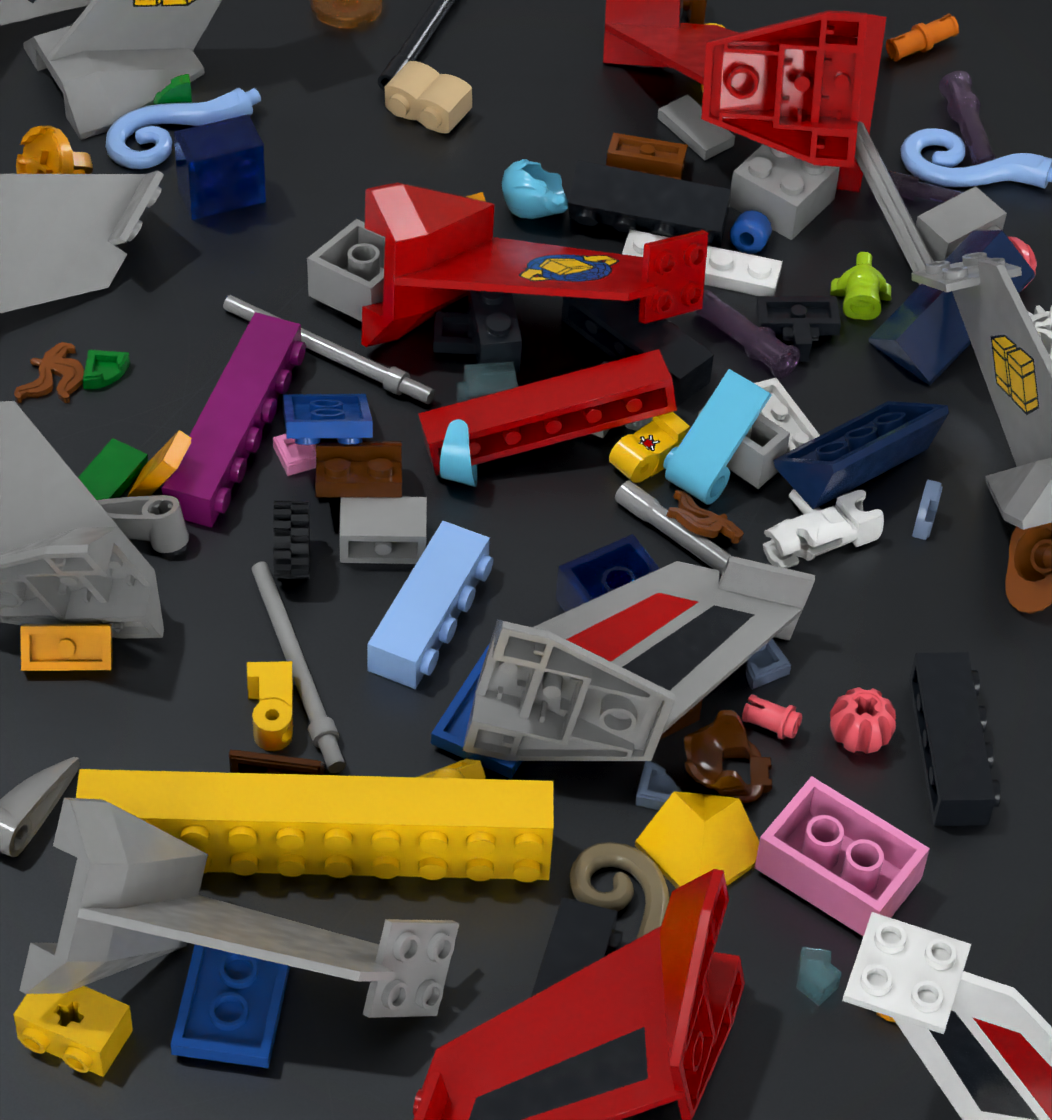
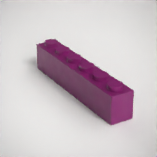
M257 312L251 318L189 435L192 439L178 469L162 486V495L173 496L178 499L184 520L212 528L219 513L227 511L234 483L242 481L250 452L255 453L258 450L262 438V429L265 423H271L275 416L279 395L287 393L294 366H300L303 362L306 343L301 341V324Z

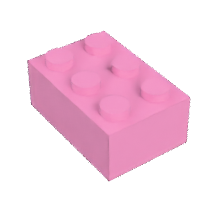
M811 776L761 835L754 868L864 936L872 912L891 918L921 881L930 848Z

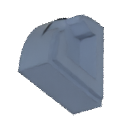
M927 479L912 537L927 540V537H930L943 489L942 483Z
M773 639L770 640L747 660L746 677L749 686L753 690L789 675L791 664Z
M645 761L635 805L660 810L674 791L681 792V789L666 774V769L657 763Z

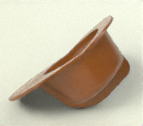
M1052 523L1024 530L1016 526L1011 535L1005 581L1006 595L1010 604L1020 612L1032 614L1043 611L1052 604Z

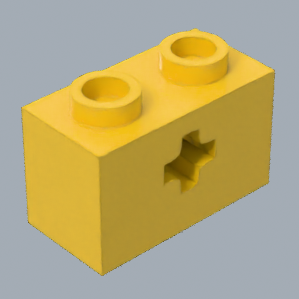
M86 986L67 993L26 994L13 1014L17 1037L26 1048L39 1054L46 1051L63 1059L70 1068L78 1072L86 1073L91 1071L102 1077L105 1076L133 1031L129 1005Z

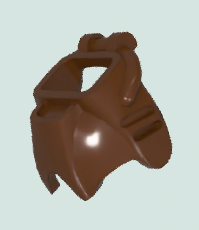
M732 710L720 711L712 723L684 737L687 756L685 769L703 787L716 790L719 796L740 798L741 803L753 802L762 793L770 792L773 789L772 779H769V770L772 768L771 758L762 757L756 746L748 740L744 725L736 712ZM726 758L748 759L750 761L751 784H746L736 771H723V760Z

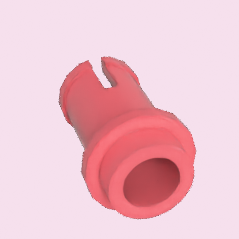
M750 695L748 702L751 705L746 703L742 713L743 722H749L776 732L777 737L782 740L786 737L793 739L796 736L801 725L802 713L796 712L795 706L789 705L786 708L759 698L757 695Z

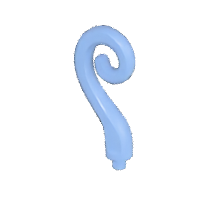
M236 88L225 95L207 102L165 103L135 109L120 117L108 130L105 145L108 156L118 165L130 169H145L156 166L169 157L172 152L173 141L166 129L153 125L182 124L210 128L233 125L253 114L252 106L261 102V96L255 88L244 92L241 88ZM135 133V139L139 144L154 143L156 145L145 151H136L130 149L125 142Z
M926 128L910 134L900 148L901 160L905 168L918 179L933 185L972 187L1002 181H1014L1045 189L1048 182L1052 183V159L1031 153H1016L977 165L952 168L963 161L965 157V144L961 137L944 129ZM928 146H942L948 149V151L934 152L932 163L921 155V150Z

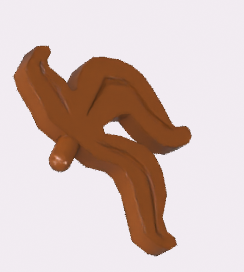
M61 342L45 352L43 359L32 358L30 360L31 365L39 367V378L33 382L16 387L14 392L15 401L21 403L22 399L27 397L38 398L52 392L54 387L52 374H55L62 378L56 388L57 395L63 403H69L70 394L83 384L84 368L80 361L66 358L67 354L76 353L75 346L70 343Z
M681 490L675 491L673 497L679 501L678 508L670 507L666 515L667 517L676 519L686 529L700 536L715 538L719 533H722L731 538L732 543L737 544L742 540L743 531L733 522L727 520L726 514L717 515L711 511L704 510L695 504L690 494Z

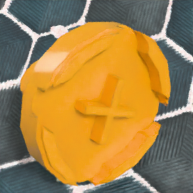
M52 126L33 127L22 138L20 145L25 146L23 153L17 155V174H91L93 172L90 154L86 152H72L68 138L58 128Z

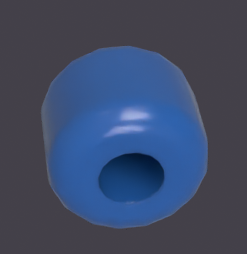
M754 210L745 211L738 216L731 227L729 235L731 243L742 253L756 254L764 248L771 237V222L761 212Z

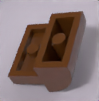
M320 441V443L316 444V497H402V441H363L359 444Z

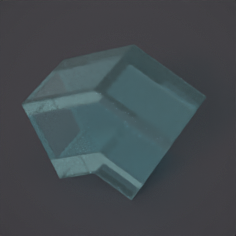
M802 947L798 961L796 988L820 1006L838 989L842 972L831 964V950Z

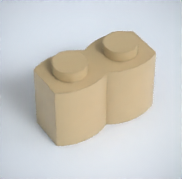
M408 61L384 87L385 107L391 113L407 120H417L427 129L439 133H449L472 108L471 85L456 76L439 74L432 67L417 61Z

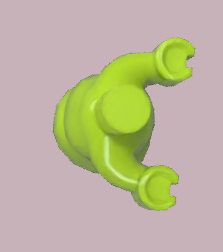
M860 252L856 256V266L847 270L840 278L832 280L830 294L845 297L843 313L848 318L872 320L881 313V300L891 301L892 287L889 283H886L883 275L872 266V255L869 252Z

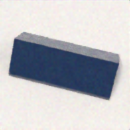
M1002 230L972 231L944 260L949 261L950 264L963 261L962 256L977 252L987 253L989 258H1004L1005 263L1021 267L1022 276L1011 278L1018 294L1035 277L1033 269ZM923 284L869 338L871 345L929 386L971 344L953 292H944Z
M887 401L774 459V466L814 510L927 450L949 414L948 405Z

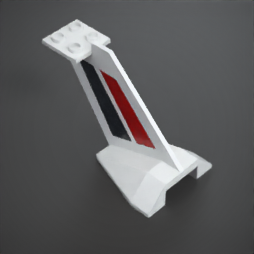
M872 912L842 1001L892 1017L962 1120H1052L1051 1025L1014 987L963 971L970 951V943Z

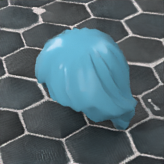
M528 159L513 162L504 171L502 178L504 200L508 209L516 216L535 219L560 214L568 209V200L562 187L560 174L545 171L541 168V163L532 162Z

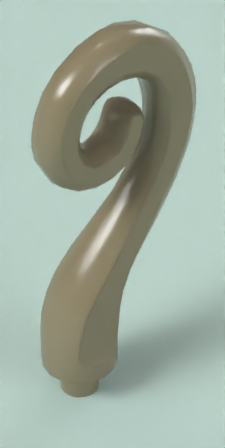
M615 842L594 844L578 855L572 864L569 874L570 886L577 901L615 911L623 910L630 903L634 895V886L627 874L618 872L614 875L613 890L610 892H600L591 885V876L596 871L607 867L620 868L630 873L637 880L645 895V908L637 939L662 925L669 903V891L662 872L650 857L635 847Z

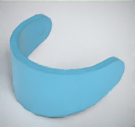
M456 419L449 424L444 438L439 466L440 476L443 479L476 487L477 465H471L469 428L466 422Z

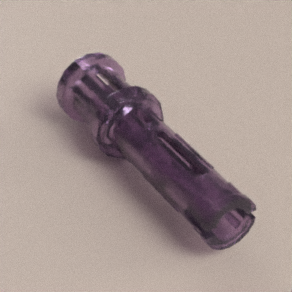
M954 71L944 76L939 82L941 95L947 98L949 103L947 106L949 117L958 122L966 148L970 154L972 165L994 160L996 156L992 151L986 131L979 117L981 104L979 98L971 90V77L967 72Z
M710 290L704 291L703 307L695 311L697 314L709 320L714 326L740 343L751 360H760L771 369V374L777 379H782L793 371L800 358V350L794 345L787 346L776 338L775 332L769 327H758L720 300Z

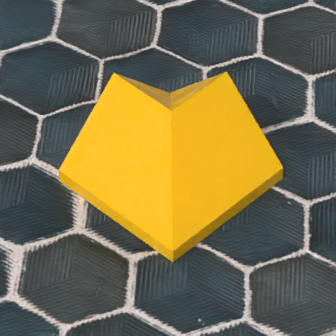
M677 791L671 794L635 841V847L654 861L662 874L676 889L713 869L724 870L726 885L728 886L755 867L759 839L740 798Z

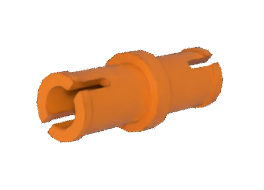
M949 13L930 23L924 24L921 22L913 25L911 31L888 39L886 41V51L891 59L894 58L895 62L917 51L927 52L933 48L934 44L957 36L959 34L958 22Z

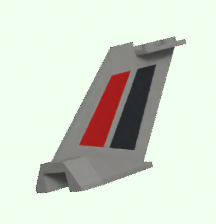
M729 555L719 581V570L676 561L534 627L497 619L478 679L463 751L506 761H651L661 735L774 637L790 641L815 582V575Z

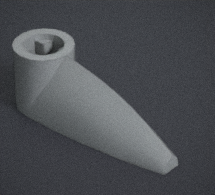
M136 496L97 500L127 538L150 541L152 548L157 552L170 553L180 550L189 541V534L180 503L173 496Z
M72 757L41 770L15 786L0 799L1 853L14 858L24 850L79 770V758Z

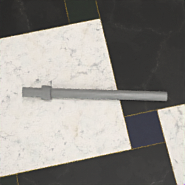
M229 295L223 304L224 310L248 321L251 320L255 312L279 318L232 295ZM301 328V341L306 343V348L383 383V388L394 394L401 395L404 393L426 404L432 402L435 390L411 379L408 372L395 366L389 369Z
M258 562L252 566V573L286 661H292L293 679L310 721L308 731L315 747L320 748L328 771L330 773H338L346 767L337 743L339 733L334 720L326 715L270 568L266 562Z

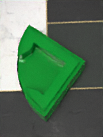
M189 74L171 79V84L166 86L161 92H157L153 105L192 103Z
M88 350L83 375V389H98L119 380L130 365L129 352Z

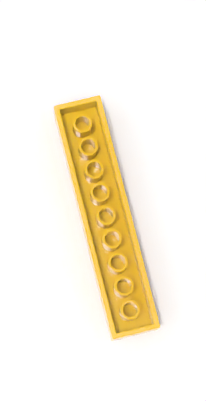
M79 769L76 798L105 800L208 854L204 874L207 872H230L248 876L255 873H272L288 877L314 874L329 875L335 878L356 875L375 876L381 879H391L398 876L422 877L427 880H439L442 878H469L474 881L516 879L520 882L549 880L554 830L553 781Z

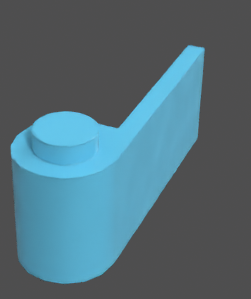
M728 369L679 447H674L666 456L663 464L664 469H666V480L707 505L716 501L724 491L730 478V470L727 467L728 462L772 396L771 393Z

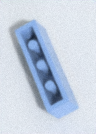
M446 521L441 522L367 644V671L413 689L417 688L424 674L431 675L437 664L438 650L442 643L448 644L452 640L456 631L459 614L461 611L467 612L470 609L475 597L476 585L479 580L485 582L491 572L494 559L489 556V537Z

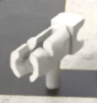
M793 489L789 494V498L803 515L793 519H786L765 530L764 534L766 537H770L772 540L763 544V550L771 565L787 569L799 564L798 557L809 561L815 559L818 555L850 542L855 547H859L879 539L883 531L884 515L879 509L863 511V500L866 498L864 490H856L837 497L835 506L822 510L818 507L813 510L797 491Z

